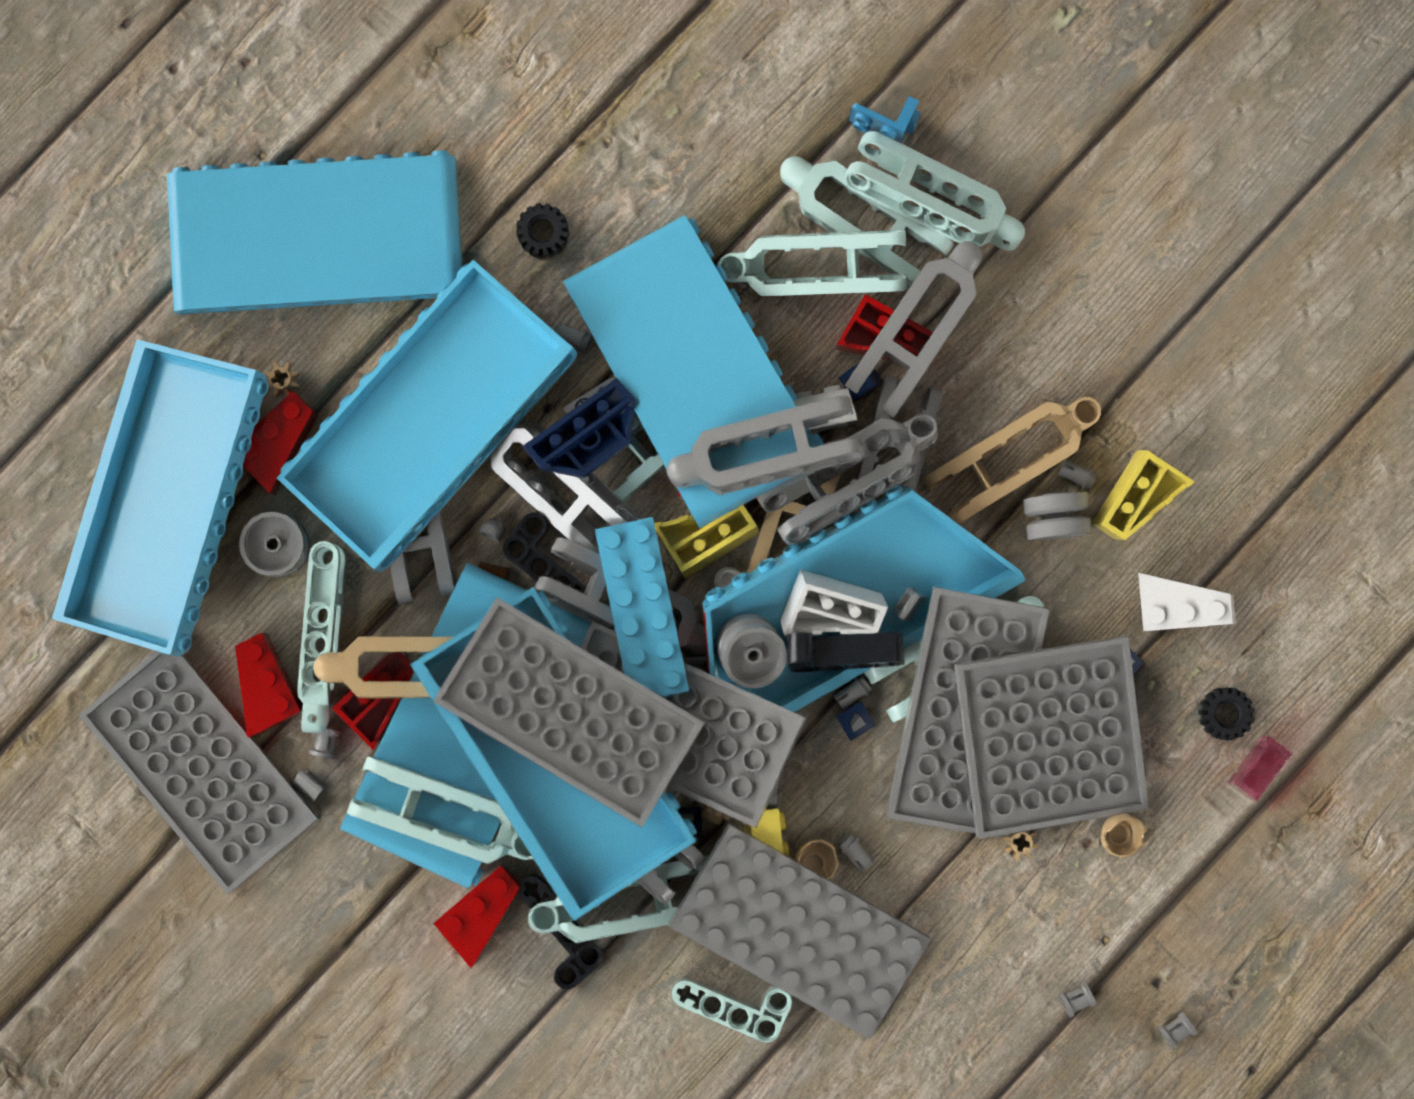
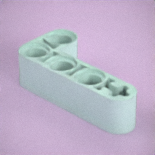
M687 977L678 979L672 989V998L680 1007L765 1043L772 1042L778 1037L792 1003L790 994L776 986H772L767 990L759 1008ZM685 985L690 986V992L698 996L699 990L703 991V994L700 996L699 1006L694 1005L696 998L687 995L685 999L680 998L681 992L677 989H684ZM774 993L785 995L786 1003L782 1007H774L769 1002L770 997ZM713 996L720 1000L721 1006L719 1009L709 1011L705 1008L704 1001L708 997ZM741 1008L748 1013V1017L744 1022L737 1023L732 1020L731 1013L735 1009ZM764 1020H769L775 1025L774 1031L767 1035L762 1034L758 1030V1025Z

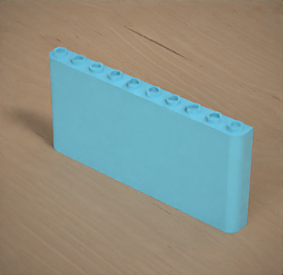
M439 150L433 151L430 156H420V153L409 152L404 153L403 157L392 158L389 154L375 155L374 159L363 160L361 156H349L345 158V161L334 162L333 158H319L316 160L317 163H305L304 160H290L288 165H276V162L266 161L260 162L257 167H248L244 163H235L226 169H219V166L205 165L201 167V170L190 171L188 167L173 168V172L167 174L174 313L182 315L437 298L439 292L445 286H450L457 278V273L463 266L456 158L449 155V151Z
M686 215L679 217L563 281L614 376L635 398L634 412L666 469L672 458L692 452V447L702 431L794 408L796 405L793 401L797 400L789 384L784 386L779 378L783 373L776 360L770 362L766 352L769 349L763 337L759 336L756 338L752 328L755 327V324L749 313L745 312L742 314L738 307L741 304V300L734 288L730 290L727 288L724 281L728 280L722 266L720 264L715 266L712 262L711 257L714 254L708 242H701L697 236L701 231L693 217L688 219ZM809 428L805 429L810 448L824 445L818 433L812 435ZM792 429L770 435L769 439L764 440V437L742 442L741 446L735 447L734 444L714 449L709 454V459L713 469L723 471L797 452L798 449ZM793 477L723 495L716 494L702 484L687 488L677 487L700 529Z
M472 260L469 264H465L460 268L457 278L450 286H445L439 292L437 300L432 306L425 308L419 314L418 321L411 329L405 330L400 335L396 346L381 356L378 366L371 373H367L362 377L359 387L340 402V408L333 416L327 417L321 423L320 430L315 436L307 439L302 444L297 456L282 466L281 473L277 479L374 570L382 572L394 563L571 366L577 356V351L478 263Z
M136 340L52 619L172 656L180 657L190 649L192 644L191 636L195 623L200 617V606L203 596L209 587V576L212 566L217 561L218 546L226 531L225 523L227 516L234 504L236 486L243 474L242 466L245 456L251 447V436L254 426L259 420L261 403L268 391V381L263 373L235 364Z
M467 562L431 637H455L482 620L497 597L509 603L528 590ZM551 604L547 609L553 618L558 615L565 625L567 631L563 634L570 642L575 641L577 646L581 647L591 623ZM424 652L422 657L428 654L429 652ZM414 672L410 682H421ZM402 698L374 758L496 800L431 698ZM366 772L354 799L400 814L410 788L388 781L387 778ZM424 791L421 792L412 819L486 845L493 843L492 839L496 831H499L501 827L498 817L481 811H473L472 808L456 802L445 801L439 796ZM348 813L340 827L342 831L469 889L471 884L477 886L484 871L479 868L482 861L362 820Z
M534 587L508 603L566 639L563 633L567 629L558 615L553 618L547 608L551 604L542 590L537 593ZM483 619L410 664L432 700L436 697ZM435 703L573 921L696 841L693 835L697 831L688 818L684 820L677 812L680 805L671 792L666 794L663 791L641 828Z

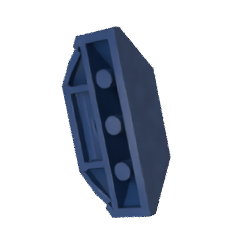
M616 378L523 445V449L541 470L584 479L631 444L635 398Z

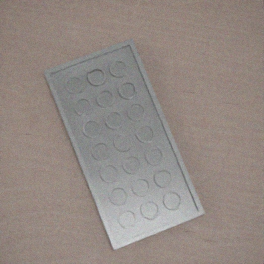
M933 586L886 812L887 818L976 834L954 664L1041 650L1050 609Z
M498 597L433 700L436 704L641 828L704 725V722Z
M592 621L580 648L624 674L616 632ZM684 663L690 692L663 698L704 722V725L667 787L757 828L806 718Z
M154 651L79 714V717L227 895L233 892L319 819L253 738H247L246 729L184 655L177 657Z
M731 823L727 825L668 923L669 927L869 1039L872 1038L931 941V938L923 932Z

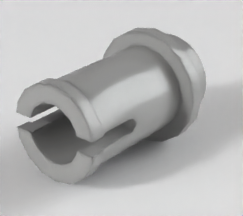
M559 322L555 330L567 343L576 347L578 352L581 350L587 351L592 340V335L588 334V330L582 332L562 322Z
M1066 459L1058 476H1062L1082 486V490L1084 488L1090 490L1097 474L1093 473L1092 468L1089 471Z
M863 675L859 678L855 677V681L838 693L833 694L843 710L863 695L869 696L868 692L872 688Z
M849 834L838 844L841 848L840 853H845L859 871L863 872L875 860L858 843L859 838Z

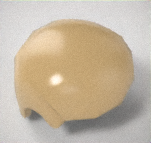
M1127 813L1112 815L1105 821L1101 830L1102 846L1113 856L1120 858L1131 856L1140 847L1144 846V834L1147 832V828L1136 816Z
M823 839L809 840L802 844L794 857V860L829 880L833 878L839 864L835 847Z

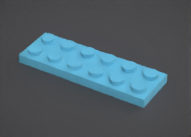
M653 517L595 529L624 674L661 697L690 692Z

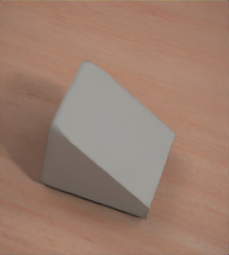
M909 587L894 607V612L902 620L911 621L926 600V597Z
M308 769L300 770L292 783V786L310 803H315L327 789V786Z

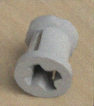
M326 727L322 733H317L314 747L310 749L309 754L335 759L336 755L333 752L337 736L341 735V730Z
M1085 981L1081 983V987L1066 994L1063 992L1059 993L1060 1000L1070 1018L1074 1017L1075 1012L1090 1005L1092 1007L1097 1006L1096 1000Z
M1182 1011L1178 1013L1179 1017L1165 1027H1158L1159 1032L1172 1050L1176 1049V1044L1189 1035L1195 1036L1197 1034L1196 1029Z

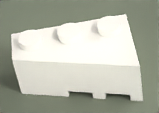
M800 569L780 623L784 635L796 632H812L813 635H822V632H840V634L878 633L888 606L883 594Z
M1138 573L1143 631L1236 624L1234 596L1232 594Z

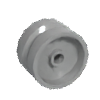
M1055 492L1023 500L1024 514L1026 516L1044 518V520L1030 522L1026 526L1027 541L1052 540L1092 534L1090 518L1086 516H1071L1072 513L1083 512L1089 508L1087 492Z
M278 512L260 513L250 519L242 529L239 539L240 554L246 565L256 573L274 578L287 577L299 571L307 561L310 551L309 536L303 525L294 518ZM275 539L278 541V547L271 550L273 547L271 542Z
M754 613L735 616L720 628L716 637L715 651L727 676L737 685L745 688H761L781 675L786 665L787 650L775 627L765 617Z

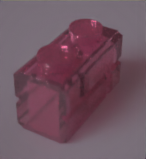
M1261 736L1237 768L1238 773L1234 772L1228 783L1250 800L1258 801L1292 753L1273 738Z

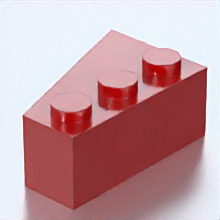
M293 390L254 427L251 436V447L246 453L243 463L245 469L274 496H276L281 484L277 477L281 473L282 466L287 461L294 459L318 416Z
M504 863L433 923L470 968L477 962L520 889V882Z

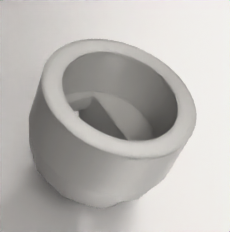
M490 518L483 523L479 532L486 538L499 543L504 535L505 527L501 521L498 522L497 518Z

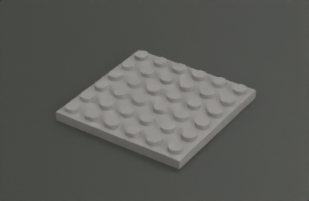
M1124 635L954 664L977 838L994 837L1149 809L1129 637Z

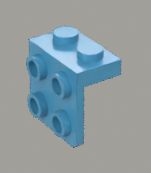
M909 96L896 122L854 103L849 120L853 123L852 126L863 133L876 131L902 144L906 134L912 135L918 124L921 111L917 110L919 100Z

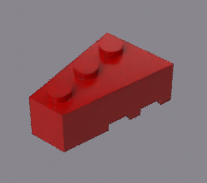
M865 294L837 342L835 350L865 355L895 310ZM907 318L893 341L917 357L933 332ZM883 355L881 358L885 360H891L885 355Z
M259 633L235 645L247 738L256 737L301 714L303 704L268 633Z
M405 652L386 653L361 679L364 682H409L414 674L410 664L414 661ZM349 689L333 704L332 709L374 750L400 698H359Z

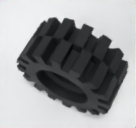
M537 203L535 207H527V211L520 214V220H517L516 234L522 248L529 252L531 256H539V258L545 259V256L553 257L556 252L560 253L563 250L562 247L566 246L569 236V226L564 214L557 207L553 208L551 204L547 203L545 205ZM545 220L553 225L554 233L549 240L538 241L532 236V227L536 222Z
M1236 688L1214 689L1213 692L1206 694V698L1200 703L1202 705L1201 710H1198V715L1201 716L1199 720L1200 725L1204 726L1206 733L1220 740L1241 738L1245 736V732L1250 731V725L1255 721V718H1253L1255 708L1251 706L1252 700L1246 697L1247 694L1243 691H1238ZM1222 703H1231L1237 709V719L1231 725H1223L1216 718V710Z

